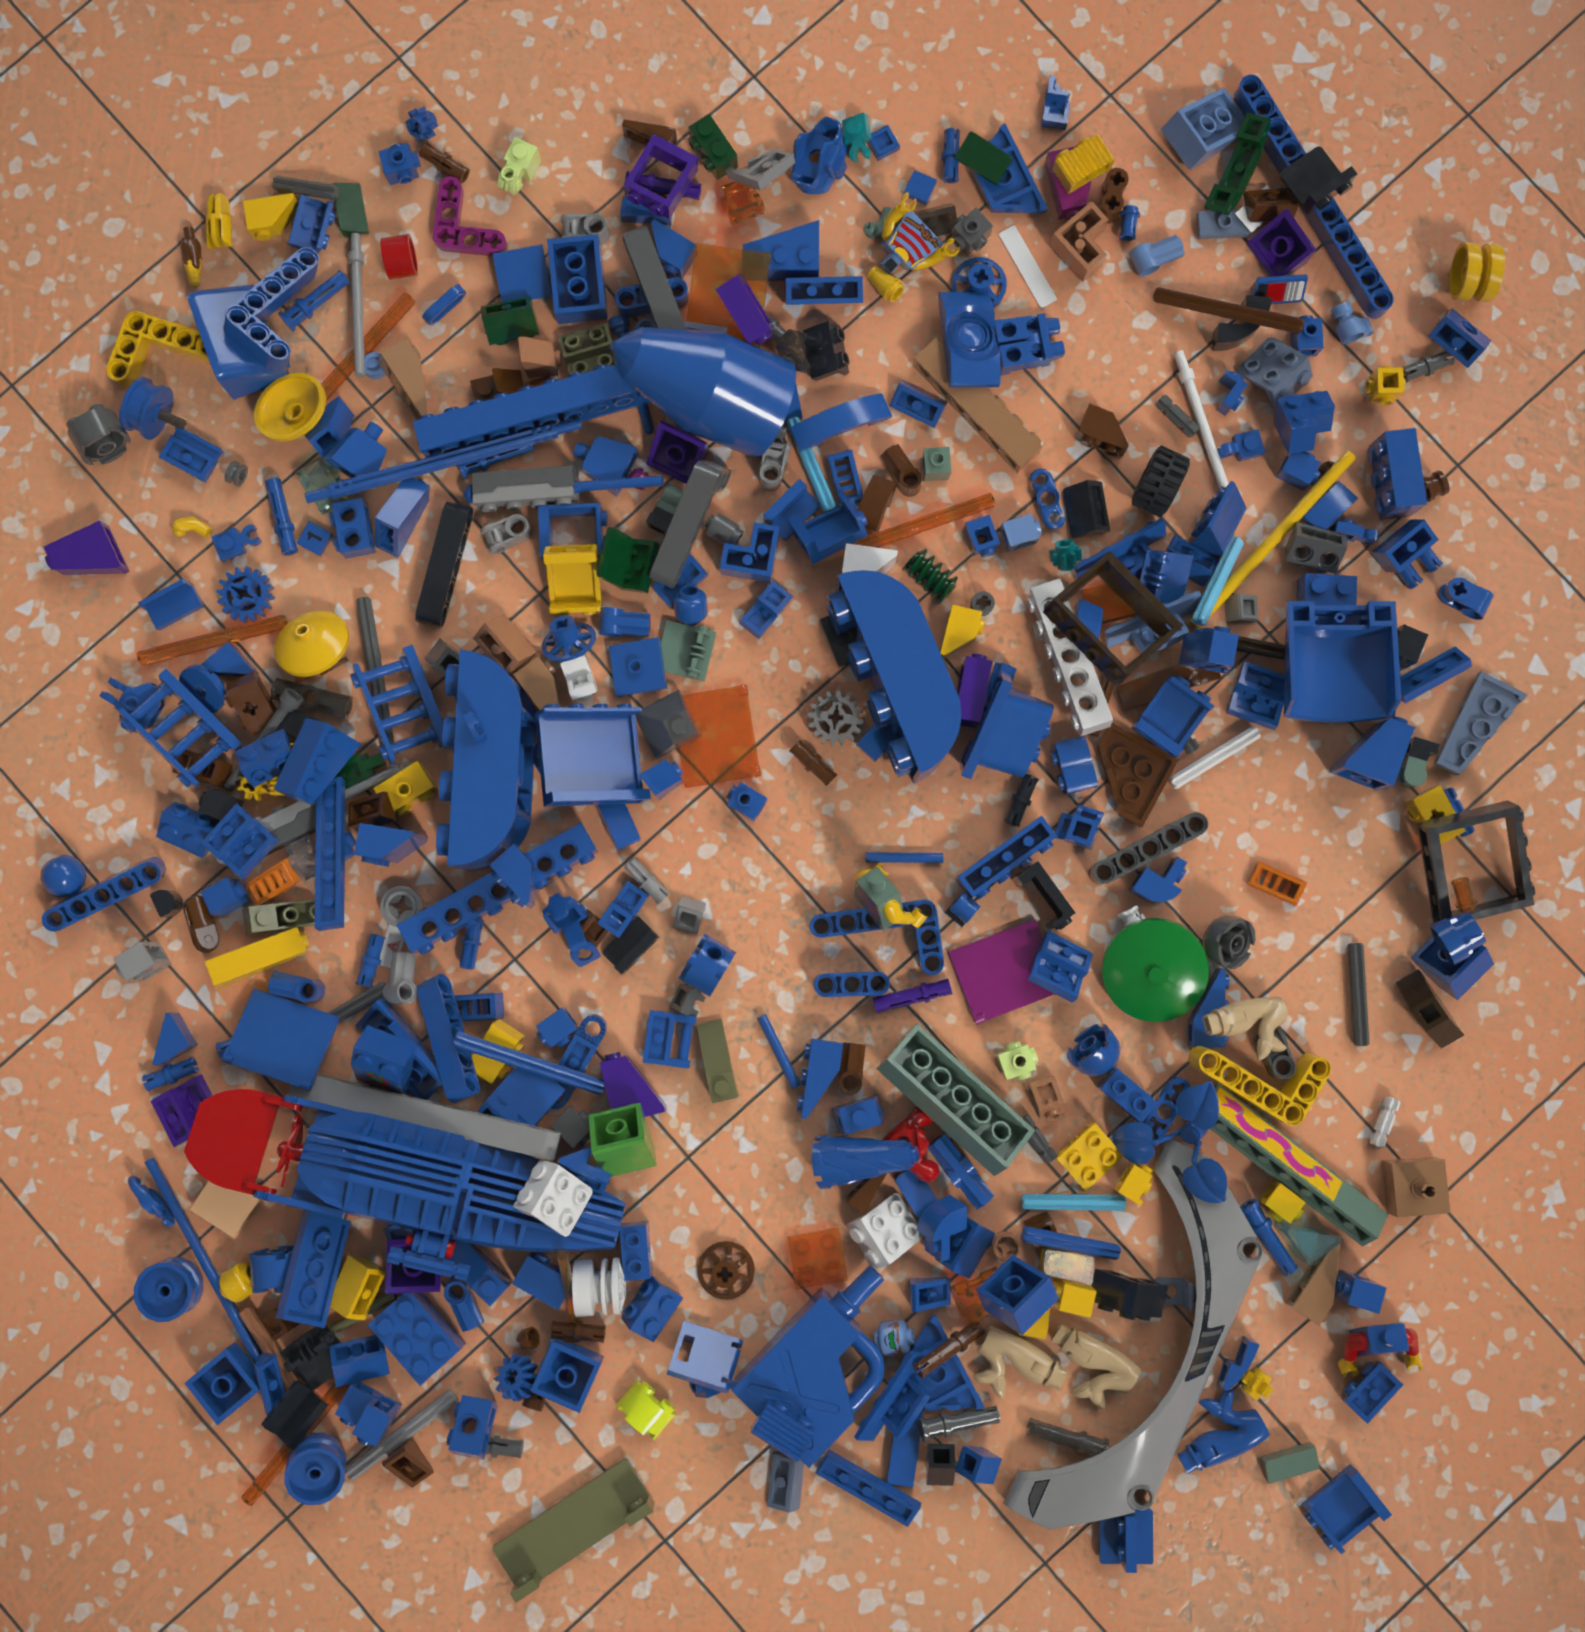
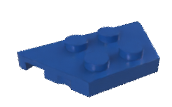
M1006 123L1000 126L999 131L992 140L988 141L1013 158L1011 166L996 186L971 169L970 171L991 213H1046L1048 208Z
M936 1314L930 1317L915 1339V1343L910 1346L909 1351L929 1354L949 1339ZM957 1353L926 1375L925 1378L921 1379L918 1375L915 1377L931 1395L924 1406L926 1411H938L940 1409L960 1410V1408H976L977 1410L985 1408Z

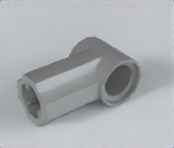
M392 952L389 983L383 988V998L390 1005L411 1003L417 996V988L413 983L416 955L413 953Z

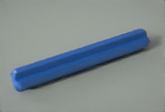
M1027 1226L1023 1227L1021 1239L1026 1243L1113 1260L1119 1259L1121 1248L1113 1243Z

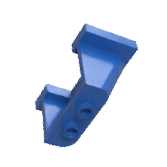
M999 670L990 691L991 700L973 741L969 740L960 761L961 776L972 779L978 765L1023 778L1031 762L1035 763L1039 757L1041 749L1038 746L1041 739H1046L1050 732L1051 725L1048 723L1053 713V704L1011 688L1013 682L1010 673Z

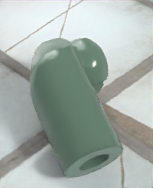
M884 207L880 221L875 223L867 222L864 225L863 230L868 238L876 239L882 236L884 219L892 208Z

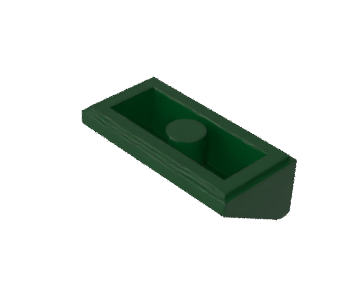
M970 131L954 159L997 186L1011 166L1013 158Z
M332 183L340 189L339 198L335 200L340 231L344 238L350 237L351 233L368 234L369 229L361 185Z

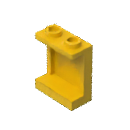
M597 544L546 546L543 559L547 568L550 598L549 613H556L557 616H568L571 613L581 612L583 615H593L601 611V580L596 573L599 561Z

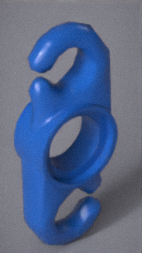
M1036 469L1030 475L1031 481H1035L1038 475L1046 477L1045 484L1039 485L1035 482L1032 485L1036 493V506L1038 507L1043 524L1049 529H1059L1064 525L1065 517H1060L1057 523L1049 521L1050 514L1062 515L1063 513L1059 505L1060 495L1053 476L1046 469ZM1048 492L1054 496L1055 501L1052 505H1044L1041 502L1040 496Z
M134 1175L128 1178L129 1187L143 1209L152 1215L155 1214L158 1218L162 1217V1224L165 1226H174V1216L161 1195L154 1189L147 1188L146 1185H140V1178Z

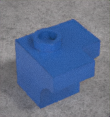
M1080 804L1073 815L1062 812L1055 832L1058 836L1056 839L1092 850L1104 812Z

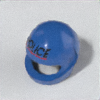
M65 854L53 858L44 864L41 869L40 880L44 889L51 895L58 898L70 897L78 893L85 885L86 870L81 861Z

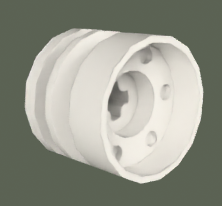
M621 1257L613 1258L612 1270H610L608 1258H603L600 1271H596L593 1259H575L572 1275V1295L576 1317L594 1316L596 1304L601 1303L604 1316L609 1315L610 1303H612L614 1315H622L623 1304L626 1299V1281H624Z

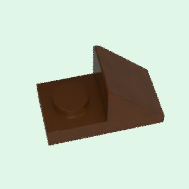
M493 368V375L470 380L475 400H491L497 394L519 392L520 388L524 387L521 371L514 369Z

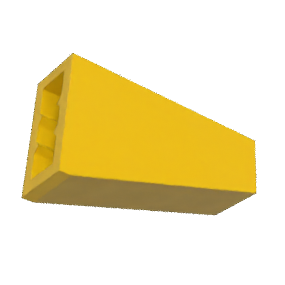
M295 927L205 961V964L217 991L303 956L307 953L305 947L310 945L305 932L299 933L298 928Z

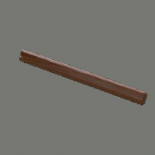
M1157 287L1153 295L1154 302L1296 334H1300L1304 327L1303 318Z

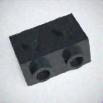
M826 321L802 330L812 380L818 381L837 373L842 375L849 374L848 365L850 361L848 354L845 352V334L840 325Z

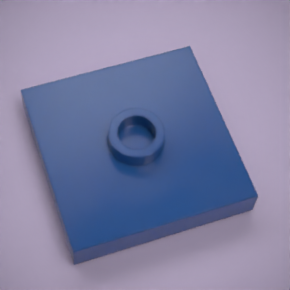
M656 637L609 646L616 697L667 689L660 638Z

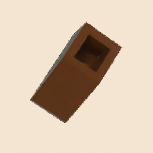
M1089 403L1075 439L1079 440L1086 447L1094 448L1095 446L1101 448L1107 455L1123 457L1128 448V442L1114 413Z

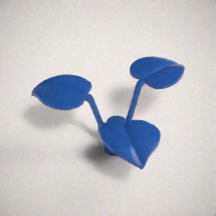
M1212 1081L1188 1087L1178 1095L1176 1099L1177 1111L1181 1118L1188 1121L1181 1129L1156 1140H1152L1153 1132L1150 1126L1142 1122L1126 1123L1114 1132L1112 1140L1118 1151L1129 1162L1138 1165L1146 1164L1154 1157L1155 1149L1153 1145H1158L1176 1136H1181L1182 1140L1188 1144H1194L1195 1147L1191 1160L1193 1166H1189L1183 1171V1181L1186 1188L1192 1195L1205 1202L1223 1203L1226 1201L1227 1176L1223 1167L1218 1162L1208 1158L1197 1162L1199 1149L1202 1145L1200 1139L1207 1134L1208 1129L1216 1124L1219 1117V1102Z

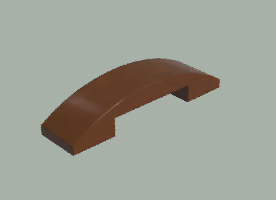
M1178 664L1116 687L1123 710L1127 711L1149 703L1167 677L1179 675L1190 683L1189 688L1197 687L1222 677L1218 672Z

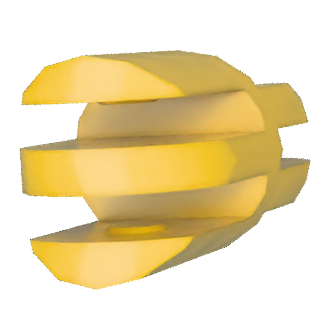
M213 193L207 198V249L232 247L230 204L228 198L222 193Z

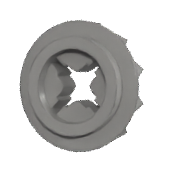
M407 886L394 887L388 890L381 900V914L387 923L397 927V924L423 911L422 899L415 890ZM404 898L405 904L411 907L412 910H404L400 916L399 909L391 906V904L401 903Z

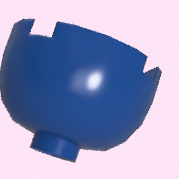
M1095 1024L1085 1029L1075 1038L1074 1041L1078 1042L1073 1050L1070 1047L1068 1049L1067 1059L1079 1072L1089 1076H1098L1114 1070L1120 1056L1121 1047L1119 1040L1106 1024H1103V1027Z

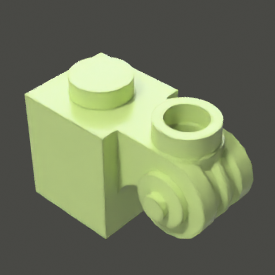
M514 137L504 157L506 165L498 175L497 187L516 195L523 187L521 178L531 182L542 161L538 147Z

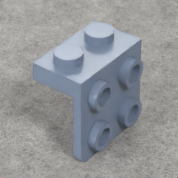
M1273 337L1266 339L1237 369L1238 374L1244 379L1266 391L1270 407L1273 409L1276 407L1277 398L1295 395L1313 377L1309 357Z

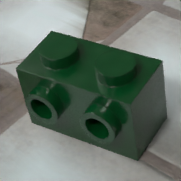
M710 114L688 127L689 138L687 140L694 152L699 153L705 169L708 172H712L716 180L727 175V168L731 166L734 169L738 168L737 153Z
M531 296L481 306V317L489 345H505L512 340L518 339V337L533 338L535 335H539L538 321Z

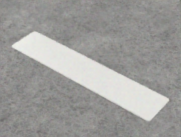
M1013 225L1000 232L1001 240L1039 306L1043 308L1056 301L1057 298L1016 226Z

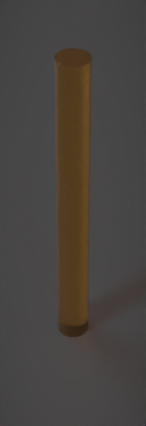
M560 1251L557 1254L568 1315L571 1322H577L580 1317H576L574 1314L572 1273L568 1253Z

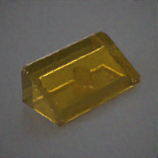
M1044 1246L1038 1269L1052 1278L1092 1285L1095 1256Z

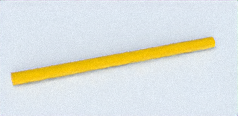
M1346 450L1229 577L1210 617L1295 526L1296 522L1309 511L1355 461L1356 457L1353 453ZM1192 619L1189 621V623L1196 629H1200L1202 627L1201 625L1194 624Z

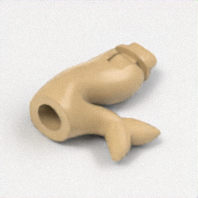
M1281 997L1240 1000L1219 1009H1214L1210 1014L1203 1015L1202 1020L1206 1033L1209 1036L1216 1034L1219 1037L1241 1035L1247 1032L1257 1020H1260L1258 1029L1259 1040L1257 1042L1258 1061L1266 1058L1271 1051L1282 1052L1287 1049L1274 1036V1030L1287 1020V1008Z
M1061 1323L1051 1338L1053 1343L1060 1346L1059 1351L1081 1367L1109 1371L1094 1377L1091 1381L1080 1384L1072 1389L1070 1393L1079 1398H1090L1091 1402L1100 1409H1105L1104 1390L1109 1389L1126 1394L1129 1393L1141 1374V1368L1112 1346L1084 1332H1076V1328L1070 1329Z
M988 1325L985 1329V1334L979 1341L977 1351L989 1361L990 1368L973 1375V1378L980 1383L991 1384L995 1394L1004 1399L1006 1383L1004 1374L1006 1366L1003 1354L1008 1357L1022 1377L1035 1384L1043 1383L1045 1387L1050 1385L1059 1390L1068 1374V1370L1060 1367L1058 1361L1053 1360L1048 1354L1028 1341Z

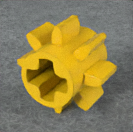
M238 777L241 780V786L237 790L246 792L244 799L250 800L254 795L257 801H261V795L264 793L270 794V791L267 790L270 780L256 786L255 790L251 789L252 785L245 777Z
M1256 1366L1252 1372L1247 1370L1240 1379L1244 1383L1240 1389L1257 1401L1261 1396L1268 1399L1274 1390L1269 1385L1272 1378Z

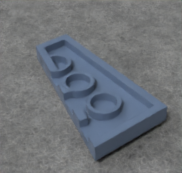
M1478 672L1433 764L1455 775H1460L1480 752L1482 746L1488 739H1491L1499 726L1508 719L1516 706L1528 694L1486 673Z

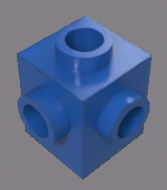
M408 143L394 144L388 149L378 151L384 174L390 185L397 183L407 184L412 182L413 179L419 178L417 168L421 167L419 157L416 151H411Z

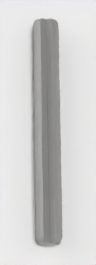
M448 1390L378 1443L376 1447L374 1446L345 1469L348 1478L351 1481L357 1479L456 1404L458 1401L456 1394L452 1390Z

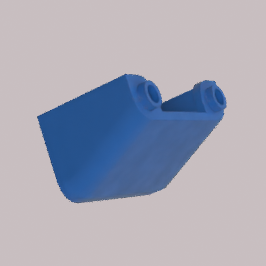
M254 284L197 290L187 294V299L212 370L218 382L233 400L266 388L278 378L289 374L287 369L282 373L270 372L228 337L224 331L226 310L253 288ZM265 319V320L263 321V323H264L266 326H268V323H267V321H266V319Z

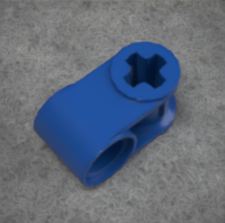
M1460 577L1443 584L1438 591V597L1442 603L1475 620H1482L1494 597L1491 591Z

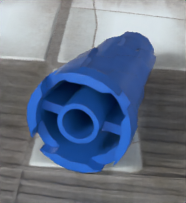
M820 1135L814 1138L819 1143H813L812 1145L814 1176H821L822 1181L816 1182L820 1189H830L832 1186L875 1178L886 1173L910 1170V1167H913L915 1162H919L918 1147L913 1146L912 1142H906L907 1140H876L872 1138Z

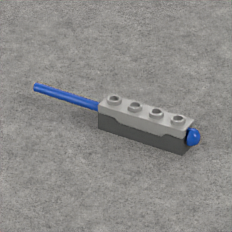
M572 465L472 473V484L464 489V498L483 512H496L497 508L515 511L521 510L522 506H531L538 509V505H561L579 502V493L583 491L663 486V477L649 476L579 481V473Z

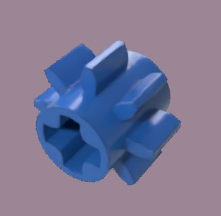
M424 106L408 112L410 119L405 122L410 135L418 137L419 141L428 140L436 135L433 129L438 127L434 113L426 111Z

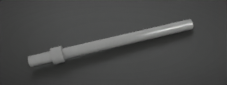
M351 233V251L348 252V262L351 265L354 375L355 377L362 378L365 376L362 297L364 253L361 251V235L359 233Z

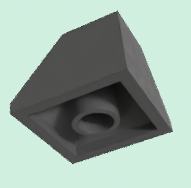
M680 690L642 708V711L636 714V719L656 759L702 736Z

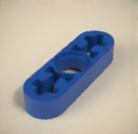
M1179 1077L1168 1080L1156 1099L1158 1104L1142 1122L1150 1126L1151 1129L1155 1124L1150 1121L1152 1117L1164 1124L1162 1128L1158 1125L1155 1127L1154 1133L1156 1137L1152 1138V1140L1165 1136L1179 1114L1174 1103L1164 1099L1167 1095L1170 1098L1173 1096L1175 1090L1172 1086L1174 1084L1179 1085L1182 1083V1090L1191 1087L1187 1080ZM1176 1094L1173 1100L1176 1101L1179 1094ZM1162 1104H1168L1171 1108V1114L1166 1119H1161L1157 1114V1109Z

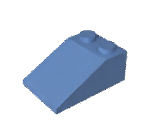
M1222 88L1178 110L1161 128V131L1178 153L1182 162L1191 170L1238 140L1236 135L1245 116L1226 89Z

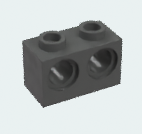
M1296 522L1285 547L1286 561L1296 566L1312 567L1319 572L1336 574L1347 550V537L1341 533ZM1301 545L1307 546L1305 548H1299V546Z

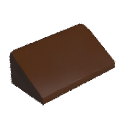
M1287 188L1244 191L1243 194L1250 222L1272 221L1285 209H1288L1292 216L1295 217L1299 203Z
M385 791L349 803L348 827L358 830L359 823L383 826L396 821L395 812L388 793Z

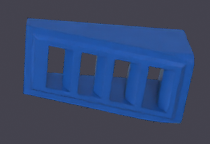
M852 449L827 455L839 505L841 502L837 493L841 491L856 489V494L846 497L847 499L852 497L854 502L861 501L863 492ZM848 458V464L835 467L834 462ZM851 468V474L837 476V472ZM849 479L854 480L853 484L840 487L839 482Z
M502 992L455 995L457 1006L458 1001L461 1000L462 1016H460L462 1021L504 1018ZM479 999H482L483 1014L481 1015ZM469 1000H471L472 1015H469Z

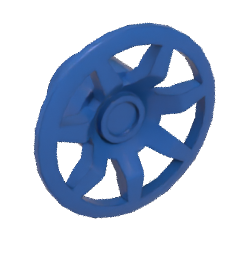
M975 257L964 261L955 270L952 278L953 292H958L956 281H959L968 286L963 292H988L991 300H993V307L1000 303L1006 292L1007 280L1004 271L996 262L988 258ZM969 265L970 271L968 276H958L961 270ZM992 267L996 269L1001 278H994ZM1002 284V290L997 297L991 290V286Z
M571 616L557 617L549 625L551 632L548 633L542 642V652L546 658L553 661L563 662L576 659L592 648L596 640V633L590 625L575 622ZM582 629H586L589 631L585 633H580ZM590 639V641H589V643H588L587 645H585V644H583V643H581V642L579 641V640L585 641V640ZM547 646H554L550 652L547 651ZM572 646H575L578 650H581L578 653L571 655ZM561 648H564L565 656H555L560 653Z

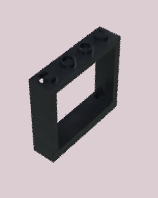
M1507 800L1417 823L1432 919L1435 923L1444 918L1457 917L1466 912H1469L1477 920L1534 905L1535 887L1531 882L1529 873L1532 866L1526 852L1528 839L1523 832L1522 822L1524 821V813L1519 805ZM1505 817L1517 895L1451 911L1439 834Z

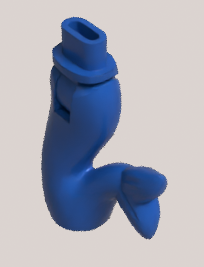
M1234 1389L1223 1392L1217 1400L1206 1398L1198 1402L1212 1415L1217 1416L1224 1423L1237 1429L1234 1431H1208L1196 1437L1191 1444H1187V1449L1177 1454L1187 1474L1197 1469L1202 1471L1203 1468H1209L1237 1457L1256 1447L1270 1436L1264 1421L1256 1409L1246 1411H1234L1232 1409Z

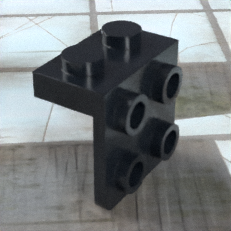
M1318 146L1282 170L1279 177L1305 213L1309 215L1316 209L1322 210L1336 195L1342 196L1353 187L1352 182L1357 176V172L1351 166L1341 173L1324 149Z

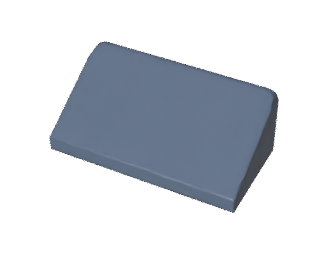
M773 1452L767 1501L768 1507L788 1513L799 1509L804 1463L800 1459L796 1462L782 1452Z

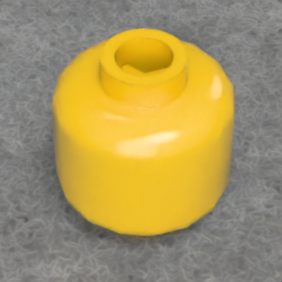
M244 1262L236 1263L220 1276L219 1289L224 1298L237 1303L253 1294L250 1264Z

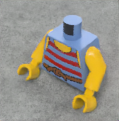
M907 192L902 194L901 204H897L884 219L881 246L888 255L880 265L889 274H892L899 265L904 270L913 269L915 271L932 267L946 259L947 256H956L960 247L955 250L949 249L948 245L955 241L954 238H949L944 248L940 247L943 244L942 241L913 212L916 207V198L910 204L905 203L909 197Z

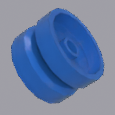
M181 1257L167 1258L146 1268L138 1276L134 1286V1301L138 1310L146 1318L156 1322L171 1321L192 1310L200 1301L204 1290L203 1277L199 1268L190 1260Z
M311 1433L304 1436L294 1450L290 1449L287 1456L284 1484L288 1494L297 1502L306 1505H320L333 1499L340 1492L345 1480L346 1453L343 1445L335 1437L325 1433Z

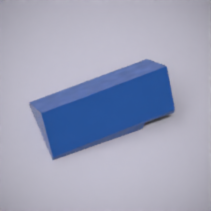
M380 998L355 1026L363 1033L367 1025L417 1044L408 1092L413 1097L428 1100L442 1086L435 1057L396 1009L388 1004L384 998Z

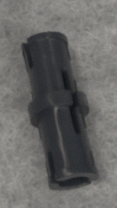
M1029 774L1022 778L1016 794H1013L1011 797L1013 802L1004 819L1006 823H1012L1011 825L1016 827L1020 826L1027 806L1029 807L1032 803L1030 798L1039 781L1038 778H1032V775Z

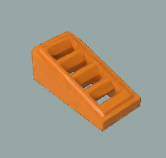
M286 858L251 880L245 887L255 906L265 905L297 884L300 879L290 860ZM280 870H282V872H283V874H284V876H285L287 882L285 881L284 877L282 876Z
M1258 861L1247 885L1291 906L1297 907L1307 882ZM1263 870H1265L1268 873L1264 879L1263 884L1261 885L1257 882ZM1274 874L1278 877L1273 888L1270 889L1267 886ZM1284 879L1287 883L1281 894L1277 890ZM1292 884H1295L1297 887L1292 898H1290L1287 894Z

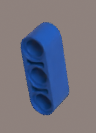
M681 278L667 279L672 292L674 290L683 291L681 296L674 298L679 309L685 307L689 301L686 282ZM640 284L626 286L616 292L615 302L620 314H626L628 318L651 314ZM625 299L633 300V303L629 306L621 304Z
M882 972L824 973L816 977L814 981V989L822 997L882 995L888 991L890 986L889 978ZM851 976L857 978L859 982V987L854 992H849L844 987L845 980ZM874 976H881L885 981V986L880 991H875L871 988L870 982ZM825 977L833 982L832 990L827 993H823L818 989L819 980Z

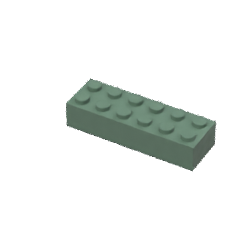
M918 1023L905 1033L876 1068L993 1176L1009 1167L1036 1131Z

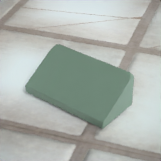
M1311 1442L1260 1457L1268 1484L1320 1469L1317 1450Z

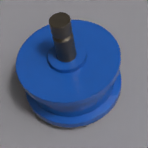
M139 377L130 385L124 395L119 411L121 427L127 431L137 430L143 438L148 440L157 437L164 429L166 423L174 425L179 429H184L186 420L171 414L174 400L171 388L165 385L155 386L152 380L147 377Z

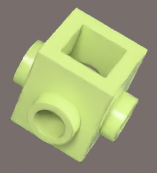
M1015 1041L1005 1045L1006 1050L995 1054L1003 1077L1006 1080L1016 1077L1017 1081L1032 1076L1031 1071L1037 1070L1035 1063L1038 1062L1036 1052L1033 1047L1029 1048L1028 1044H1021L1020 1041ZM1020 1056L1021 1063L1016 1065L1015 1060Z

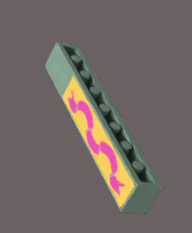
M1220 1084L1214 1086L1219 1102V1117L1216 1124L1210 1128L1213 1132L1296 1194L1362 1247L1378 1239L1388 1217L1385 1211L1379 1208L1376 1203L1366 1198L1355 1187L1340 1178L1333 1170L1318 1161L1312 1154L1301 1148L1293 1139L1279 1131L1271 1122L1253 1111L1250 1106L1240 1101L1228 1089Z

